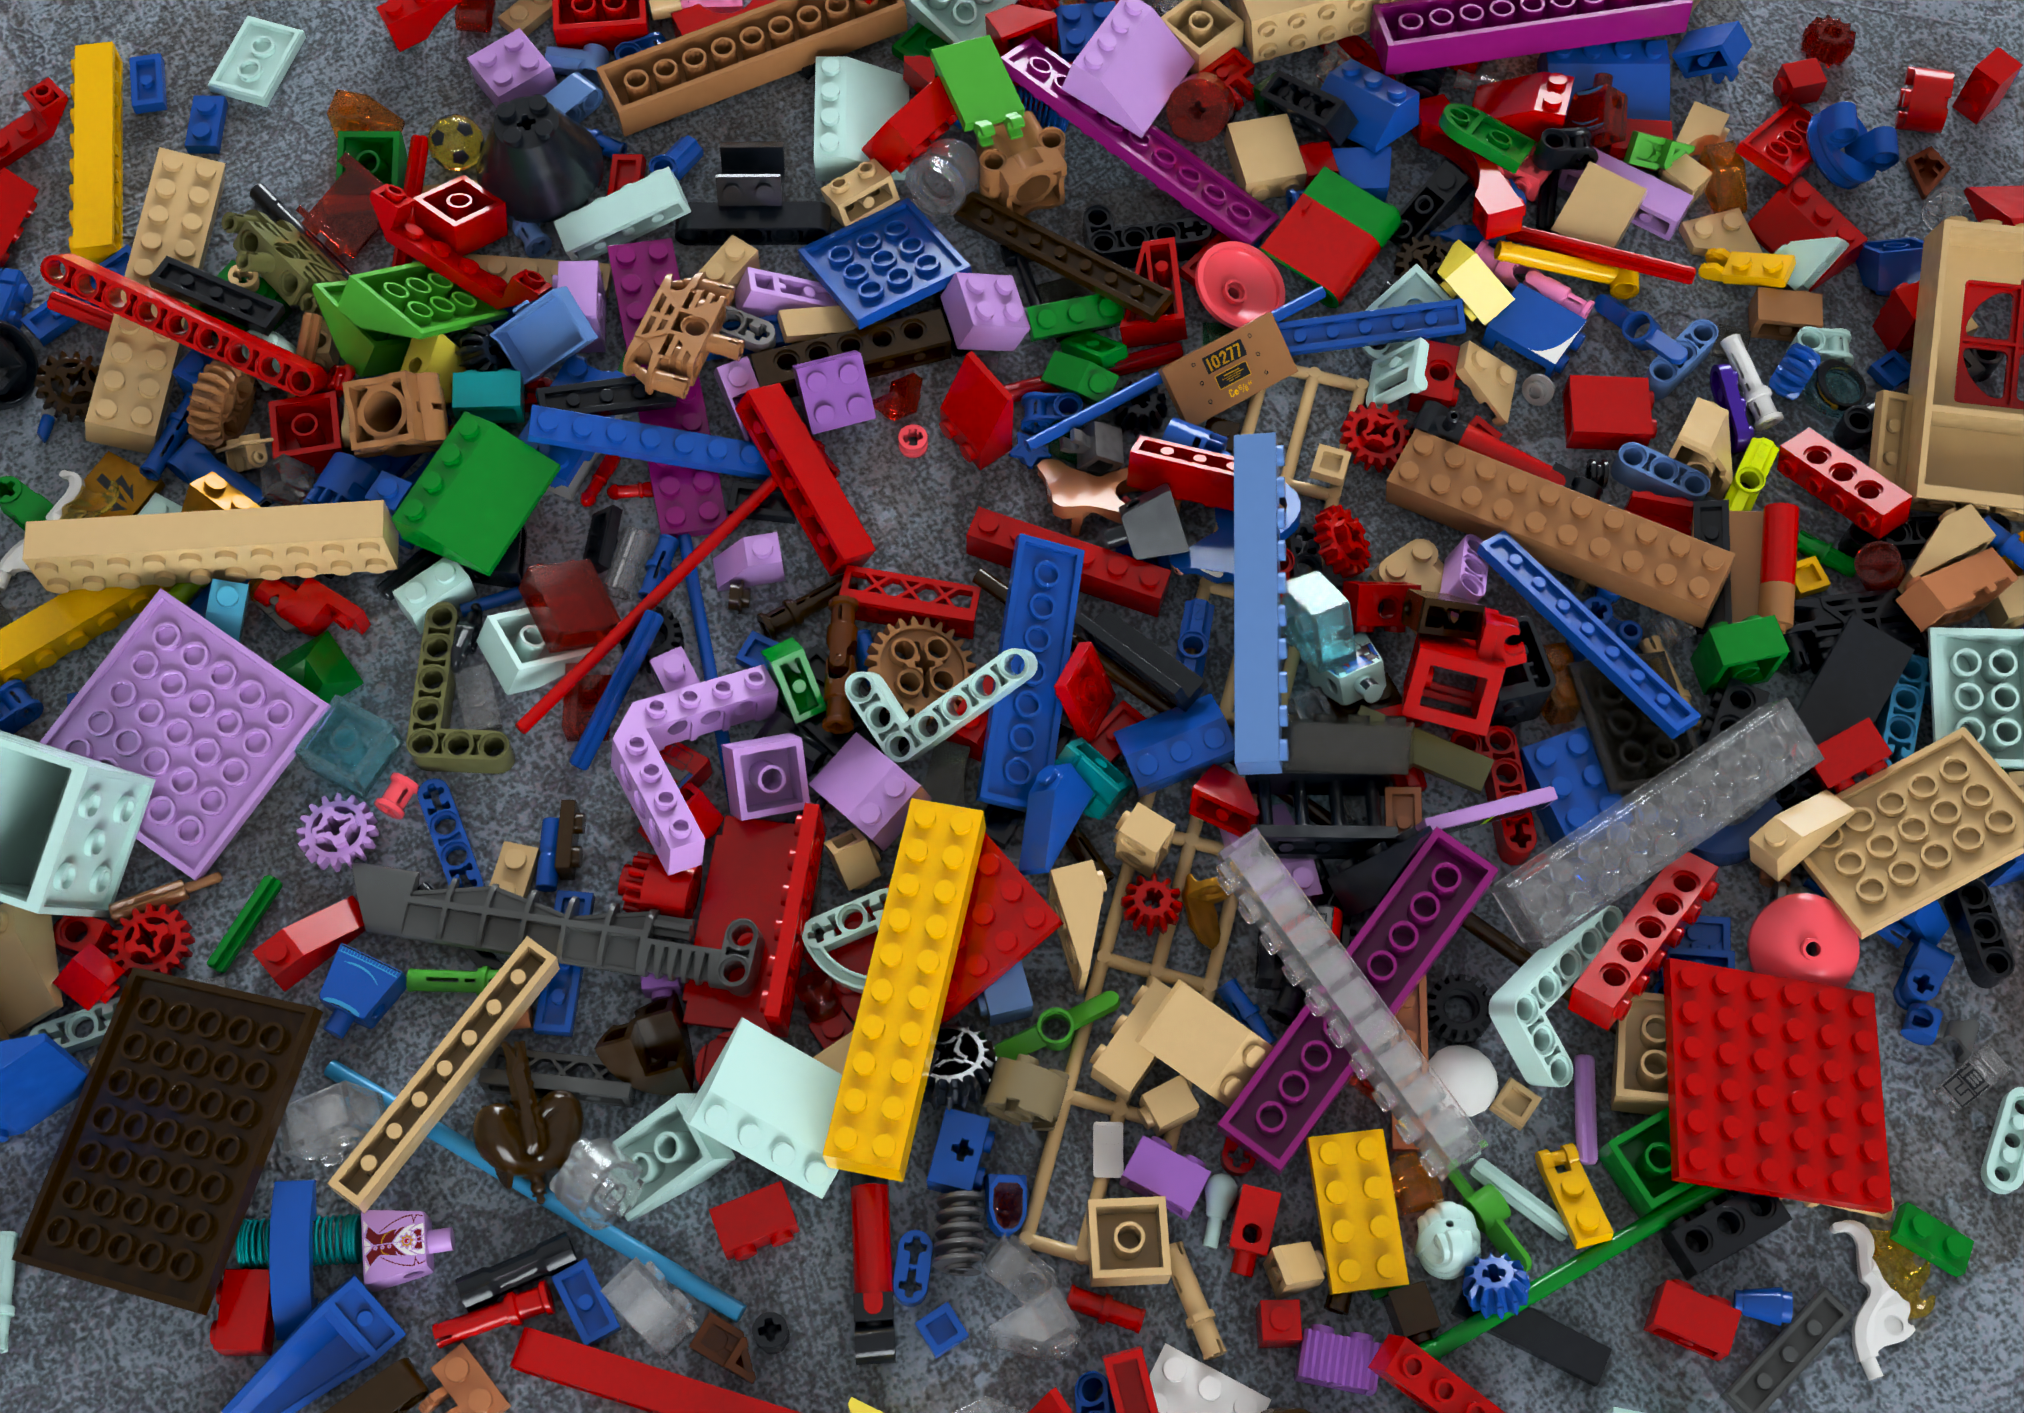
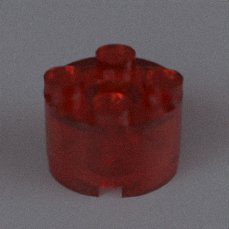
M1208 72L1195 73L1184 79L1173 90L1167 103V118L1172 131L1178 137L1191 142H1205L1219 135L1228 124L1234 111V96L1231 89L1220 77ZM1198 101L1201 102V107L1206 108L1203 113L1198 108H1195Z

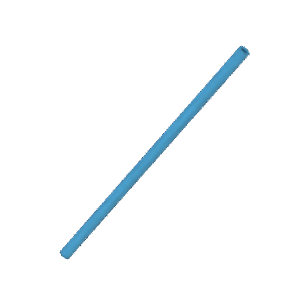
M335 1059L327 1065L324 1071V1076L384 1112L397 1097ZM438 1121L426 1136L498 1179L495 1168L481 1157L474 1142ZM514 1176L512 1188L537 1203V1198L532 1197L534 1194L530 1189V1180ZM546 1186L545 1192L547 1194L544 1195L546 1201L539 1205L736 1323L741 1319L747 1305Z

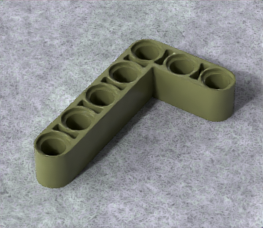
M438 602L427 610L406 748L416 766L424 771L505 773L515 763V753L505 734L493 730L449 729L458 674L454 673L451 669L450 654L455 629L461 619L456 608L451 603ZM451 620L449 624L439 626L441 622ZM440 651H447L441 657H434ZM442 682L439 687L429 689L432 684ZM437 714L433 720L424 721L428 715ZM433 746L429 752L419 753L423 747ZM468 747L465 753L461 755L454 754L457 749ZM495 749H504L503 752L497 756H489L490 753Z

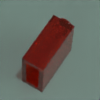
M590 559L567 560L552 564L540 563L528 566L518 589L549 653L595 647L621 621Z

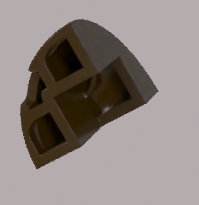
M677 993L672 994L670 997L653 1001L635 1010V1018L626 1024L613 1025L599 1039L594 1048L605 1067L621 1081L631 1083L635 1089L666 1096H674L678 1093H692L694 1082L692 1048L687 1024L683 1023L684 1013Z

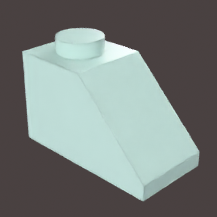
M1839 237L1790 241L1788 245L1784 244L1778 248L1774 254L1795 256L1796 265L1787 284L1795 291H1808L1850 244Z

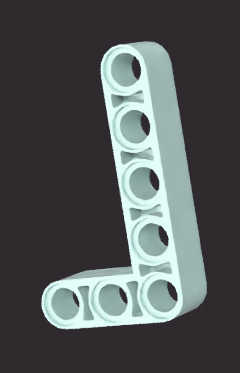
M1019 648L1005 650L910 719L884 679L877 673L855 672L851 674L845 682V693L884 754L893 762H912L919 759L1031 679L1037 671L1038 662L1035 655L1029 650ZM1020 655L1025 662V667L1017 675L1012 671L1011 662L1015 656ZM990 675L995 680L996 687L992 694L987 695L983 690L982 683ZM865 678L871 685L870 693L866 697L860 692V683ZM959 696H962L967 703V709L963 715H958L954 709L955 700ZM884 707L890 713V721L886 726H883L879 721V713ZM930 717H934L938 722V730L933 736L926 729V723ZM902 737H905L910 744L909 752L905 756L898 749V743Z
M1588 906L1578 909L1490 999L1488 1006L1490 1018L1524 1079L1532 1086L1565 1087L1572 1080L1574 1073L1572 1061L1545 1012L1583 974L1623 922L1624 916L1618 907Z

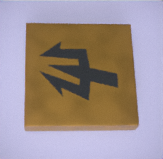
M108 451L84 479L85 491L72 509L89 518L138 515L155 492L159 494L165 484L162 479L152 481L145 478L140 473L138 466Z

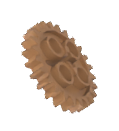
M912 616L908 626L902 619H898L895 628L887 624L883 633H877L873 640L874 643H871L867 650V653L870 655L864 661V665L869 667L866 672L877 673L884 679L905 713L910 715L911 718L972 675L971 673L976 668L975 663L966 662L970 658L972 651H962L960 649L965 640L954 641L952 639L955 632L954 629L945 634L942 632V622H939L933 628L930 626V620L927 617L922 625L918 624L915 616ZM929 651H934L940 658H935ZM895 652L904 654L907 660L899 658ZM934 682L941 683L946 690L938 688ZM901 684L910 686L912 692L905 690ZM962 696L955 700V711L964 699ZM930 717L927 720L926 726L931 724L934 717Z

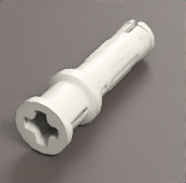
M1732 334L1724 338L1720 345L1732 369L1737 371L1738 380L1744 392L1743 398L1746 401V407L1750 408L1756 421L1754 423L1755 429L1762 431L1777 425L1784 419L1782 412L1777 411L1771 399V389L1766 385L1764 386L1741 339V335Z

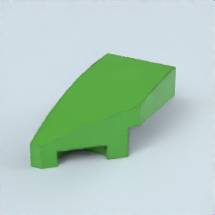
M1633 130L1623 162L1654 170L1658 168L1666 170L1672 166V162L1684 154L1689 155L1692 153L1695 146Z

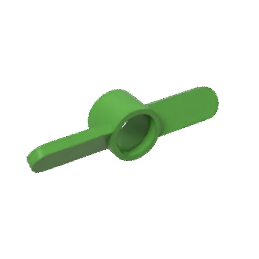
M1106 991L1067 1011L1059 1007L1045 1010L1040 1015L1036 1025L993 1046L997 1060L999 1057L1016 1060L1018 1054L1028 1055L1043 1047L1052 1051H1060L1067 1048L1074 1039L1075 1030L1119 1008L1121 1004L1119 995L1114 991ZM1055 1018L1064 1020L1070 1027L1069 1033L1060 1040L1047 1038L1042 1031L1047 1021Z
M1440 1150L1434 1157L1465 1198L1462 1201L1463 1206L1474 1214L1478 1230L1486 1234L1501 1256L1507 1252L1511 1261L1520 1260L1524 1271L1528 1272L1532 1267L1531 1258L1504 1223V1220L1511 1216V1211L1505 1198L1492 1184H1487L1475 1192L1452 1160Z

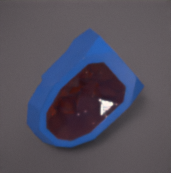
M1012 1174L985 1175V1213L988 1226L997 1237L1010 1236L1021 1228L1027 1216L1026 1175Z

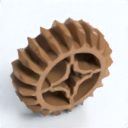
M213 360L210 365L206 364L203 373L198 374L197 383L193 384V392L189 396L190 404L186 408L189 411L186 421L190 424L188 431L192 434V439L207 448L216 450L226 447L227 440L239 438L249 423L250 416L253 414V404L256 402L254 399L256 387L253 386L255 383L254 377L218 360Z

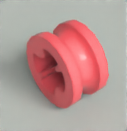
M910 424L900 430L898 446L904 456L918 458L926 453L928 449V435L923 427ZM916 437L917 445H910L909 438Z

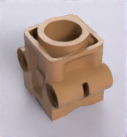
M1032 111L1024 112L1025 127L1020 128L1023 133L1021 138L1011 140L1003 122L993 125L995 129V135L991 136L994 142L993 145L981 148L976 137V164L979 168L980 179L979 194L1023 217H1026L1035 210L1052 209L1065 204L1064 179L1067 174V164L1064 160L1065 134L1057 127L1042 128Z
M403 370L374 378L342 382L344 400L349 415L351 451H354V456L357 458L381 455L400 458L438 451L449 435L444 391L440 386L438 373H413Z

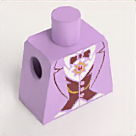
M367 1210L365 1214L361 1212L364 1285L372 1292L381 1291L434 1273V1253L455 1250L453 1228L432 1230L431 1218L425 1212Z

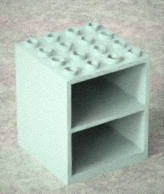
M0 730V902L37 914L109 918V904L115 901L156 779Z

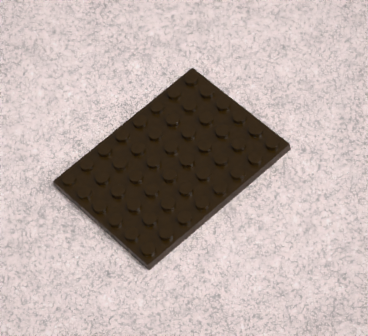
M133 967L11 1260L207 1316L323 1011L312 1006Z

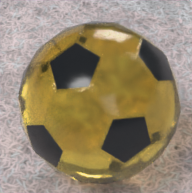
M458 114L445 115L438 119L431 127L427 137L431 157L444 169L455 172L465 171L474 167L484 146V137L478 125L468 117Z

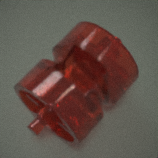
M1874 541L1866 544L1858 551L1855 557V570L1866 591L1898 588L1907 574V569L1898 549L1885 541Z

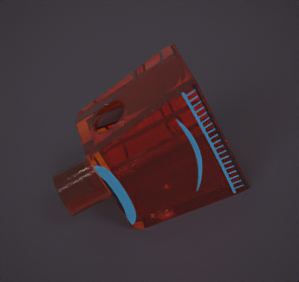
M1608 73L1595 74L1592 88L1576 92L1573 95L1563 129L1577 127L1590 129L1592 134L1590 142L1592 147L1595 148L1626 140L1628 98L1626 94L1612 87V75Z

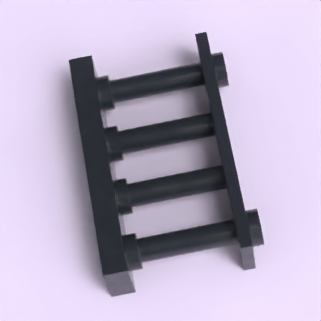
M1282 767V773L1245 775V780L1251 793L1257 794V806L1260 812L1259 825H1250L1247 844L1248 858L1348 859L1355 856L1356 859H1363L1367 857L1365 851L1382 841H1385L1387 846L1397 842L1395 835L1398 834V827L1383 826L1379 799V796H1384V789L1389 785L1391 770L1389 768ZM1271 795H1293L1295 825H1274ZM1307 795H1329L1332 826L1310 825ZM1343 796H1365L1368 826L1346 825Z

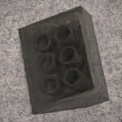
M1665 651L1637 654L1680 695ZM1591 661L1567 664L1566 667L1610 794L1657 799L1691 795L1709 778L1692 727L1672 740Z

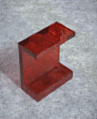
M345 152L338 160L346 168L344 173L310 212L300 205L296 211L305 218L301 223L316 236L321 232L328 238L325 244L339 256L344 252L354 259L381 228L369 195L372 190L385 184L359 161Z

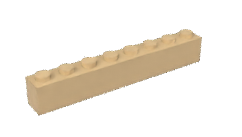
M526 936L328 1181L327 1184L334 1192L364 1214L367 1212L559 971L560 968L556 956Z

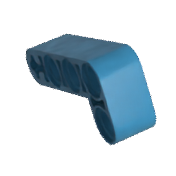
M1912 654L1878 715L1876 728L1893 753L1891 755L1893 758L1886 761L1888 767L1908 757L1915 751L1923 703L1931 705L1929 658ZM1897 702L1901 703L1905 708L1898 705ZM1891 732L1896 733L1900 739L1896 738Z

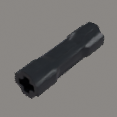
M565 1231L538 1243L533 1249L494 1266L482 1267L455 1279L462 1303L469 1313L497 1301L500 1296L545 1276H554L579 1261L572 1242Z

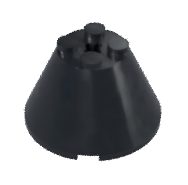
M540 94L519 97L499 104L496 108L497 114L477 162L476 176L478 184L506 202V214L513 216L514 220L520 222L546 223L556 221L568 213L584 207L588 203L587 198L596 187H600L604 175L603 154L599 143L592 133L549 103L547 98Z

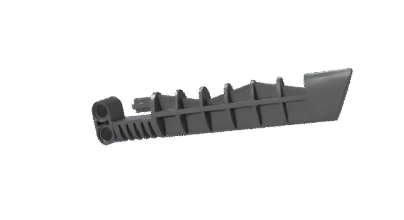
M359 862L352 863L359 906L364 926L368 933L512 955L526 936H528L556 956L558 963L642 977H648L650 973H653L655 979H661L665 975L669 981L681 978L682 983L686 984L690 980H694L695 985L698 986L702 985L703 982H708L710 988L728 990L736 996H744L750 993L757 983L765 948V939L756 924L746 918L732 921L726 929L722 949H714L658 940V937L690 942L695 931L693 929L694 920L661 915L660 909L652 908L646 912L620 913V903L614 902L611 904L607 914L578 916L580 899L577 896H573L564 914L539 904V890H532L528 899L501 889L499 884L459 888L460 879L455 877L452 879L448 889L418 890L420 872ZM753 933V939L749 944L745 946L737 945V941L742 934ZM735 969H745V974L741 980L737 982L729 981L730 974Z

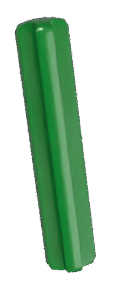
M271 875L263 877L208 959L207 965L212 970L221 974L228 970L282 889L283 883Z

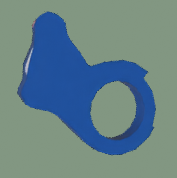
M1285 483L1286 497L1279 498V503L1286 509V529H1280V540L1289 538L1298 529L1301 519L1299 496L1287 483ZM1216 507L1215 519L1218 530L1194 545L1189 546L1190 551L1171 555L1169 561L1176 574H1198L1216 584L1234 583V511Z

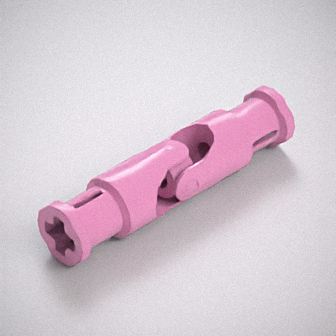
M1485 239L1475 249L1474 252L1498 280L1512 289H1515L1519 284L1514 275L1526 274L1523 282L1524 285L1584 319H1587L1594 307V301H1586L1573 294L1570 287L1551 277L1544 276L1542 272L1535 268L1495 260V249L1489 246V242Z

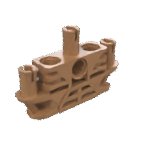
M698 272L693 278L674 281L673 274H667L627 349L623 362V373L627 377L635 374V377L645 385V391L649 395L654 390L685 399L689 387L694 386L710 352L740 361L745 341L719 334L726 320V306H731V302H733L735 286L706 279V272ZM643 364L648 366V369H646L645 367H641V365Z

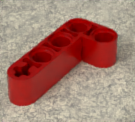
M1500 725L1489 726L1487 736L1463 730H1457L1453 733L1450 742L1494 760L1484 783L1488 802L1527 792L1517 738L1510 728ZM1490 743H1497L1501 745L1504 750H1496L1491 746ZM1497 775L1506 776L1511 783L1500 781ZM1532 812L1492 822L1500 859L1511 866L1522 865L1526 862L1537 843Z

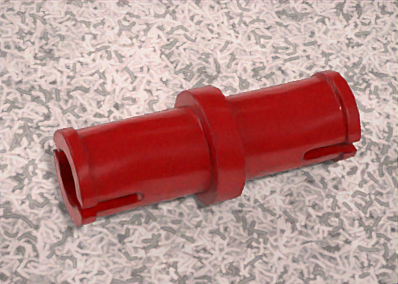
M1073 1284L1070 1287L1064 1306L1066 1310L1070 1309L1096 1318L1098 1324L1105 1325L1108 1322L1134 1331L1137 1334L1140 1332L1146 1313L1144 1308L1141 1309L1114 1300L1112 1294L1105 1293V1296L1076 1287Z

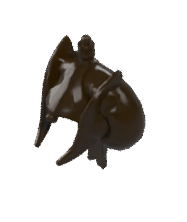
M505 1040L501 1043V1046L504 1050L507 1064L506 1075L511 1094L509 1103L514 1108L512 1109L508 1105L501 1103L489 1106L482 1105V1109L475 1116L472 1138L479 1154L495 1168L496 1175L505 1188H512L514 1176L530 1180V1189L534 1194L532 1197L537 1198L538 1204H543L546 1201L544 1195L547 1194L545 1192L546 1183L543 1178L545 1172L556 1167L563 1173L573 1174L568 1157L575 1149L582 1135L584 1124L583 1109L580 1101L571 1092L565 1090L550 1092L537 1103L533 1087L534 1082L531 1080L525 1041H514L513 1048Z

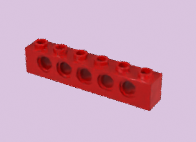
M1679 847L1574 984L1568 1010L1607 1031L1616 1019L1623 1021L1632 1006L1631 999L1634 995L1640 997L1649 984L1651 972L1655 971L1658 973L1663 967V962L1668 957V949L1670 947L1676 949L1684 937L1686 925L1690 924L1693 926L1701 914L1703 902L1710 903L1719 888V883L1715 882L1719 867Z

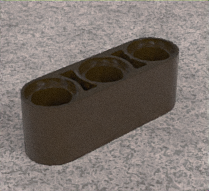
M403 1358L388 1366L323 1413H406L429 1394V1389L410 1359Z

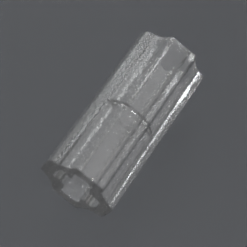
M631 526L622 529L613 554L611 567L607 571L602 584L604 593L610 597L622 600L631 599L652 541L648 532Z

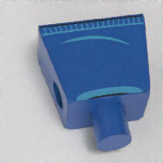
M341 943L319 994V1000L322 1004L333 1012L323 1029L329 1034L343 1039L353 1022L368 1029L374 1028L407 989V977L401 970Z

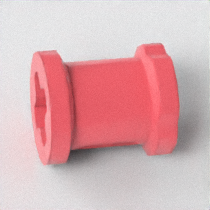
M393 772L390 776L391 783L383 796L376 798L374 805L386 815L401 820L405 815L404 808L413 794H417L419 785L407 776Z

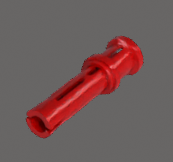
M542 1280L539 1281L537 1287L517 1294L514 1291L508 1292L503 1297V1301L441 1323L433 1324V1336L435 1340L439 1339V1341H436L439 1349H442L447 1345L507 1324L519 1327L524 1324V1320L544 1313H547L549 1316L556 1313L555 1303L547 1281Z

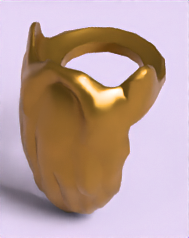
M1189 873L1186 876L1185 886L1181 892L1182 901L1187 912L1188 925L1203 945L1209 949H1214L1219 944L1221 935L1214 904L1230 897L1235 892L1236 882L1230 877H1213L1197 881Z

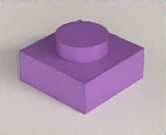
M649 974L648 977L641 976V989L645 998H651L652 1001H656L676 993L677 995H683L681 978L669 981L665 975L661 979H655L654 974Z

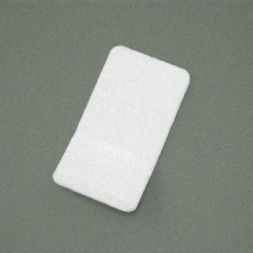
M1094 1122L1093 1175L1096 1178H1121L1124 1172L1123 1123Z

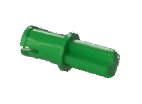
M1804 530L1800 531L1797 552L1807 557L1816 555L1821 565L1824 564L1849 578L1855 576L1860 567L1858 560L1833 548L1834 543L1830 542L1828 544L1813 537Z

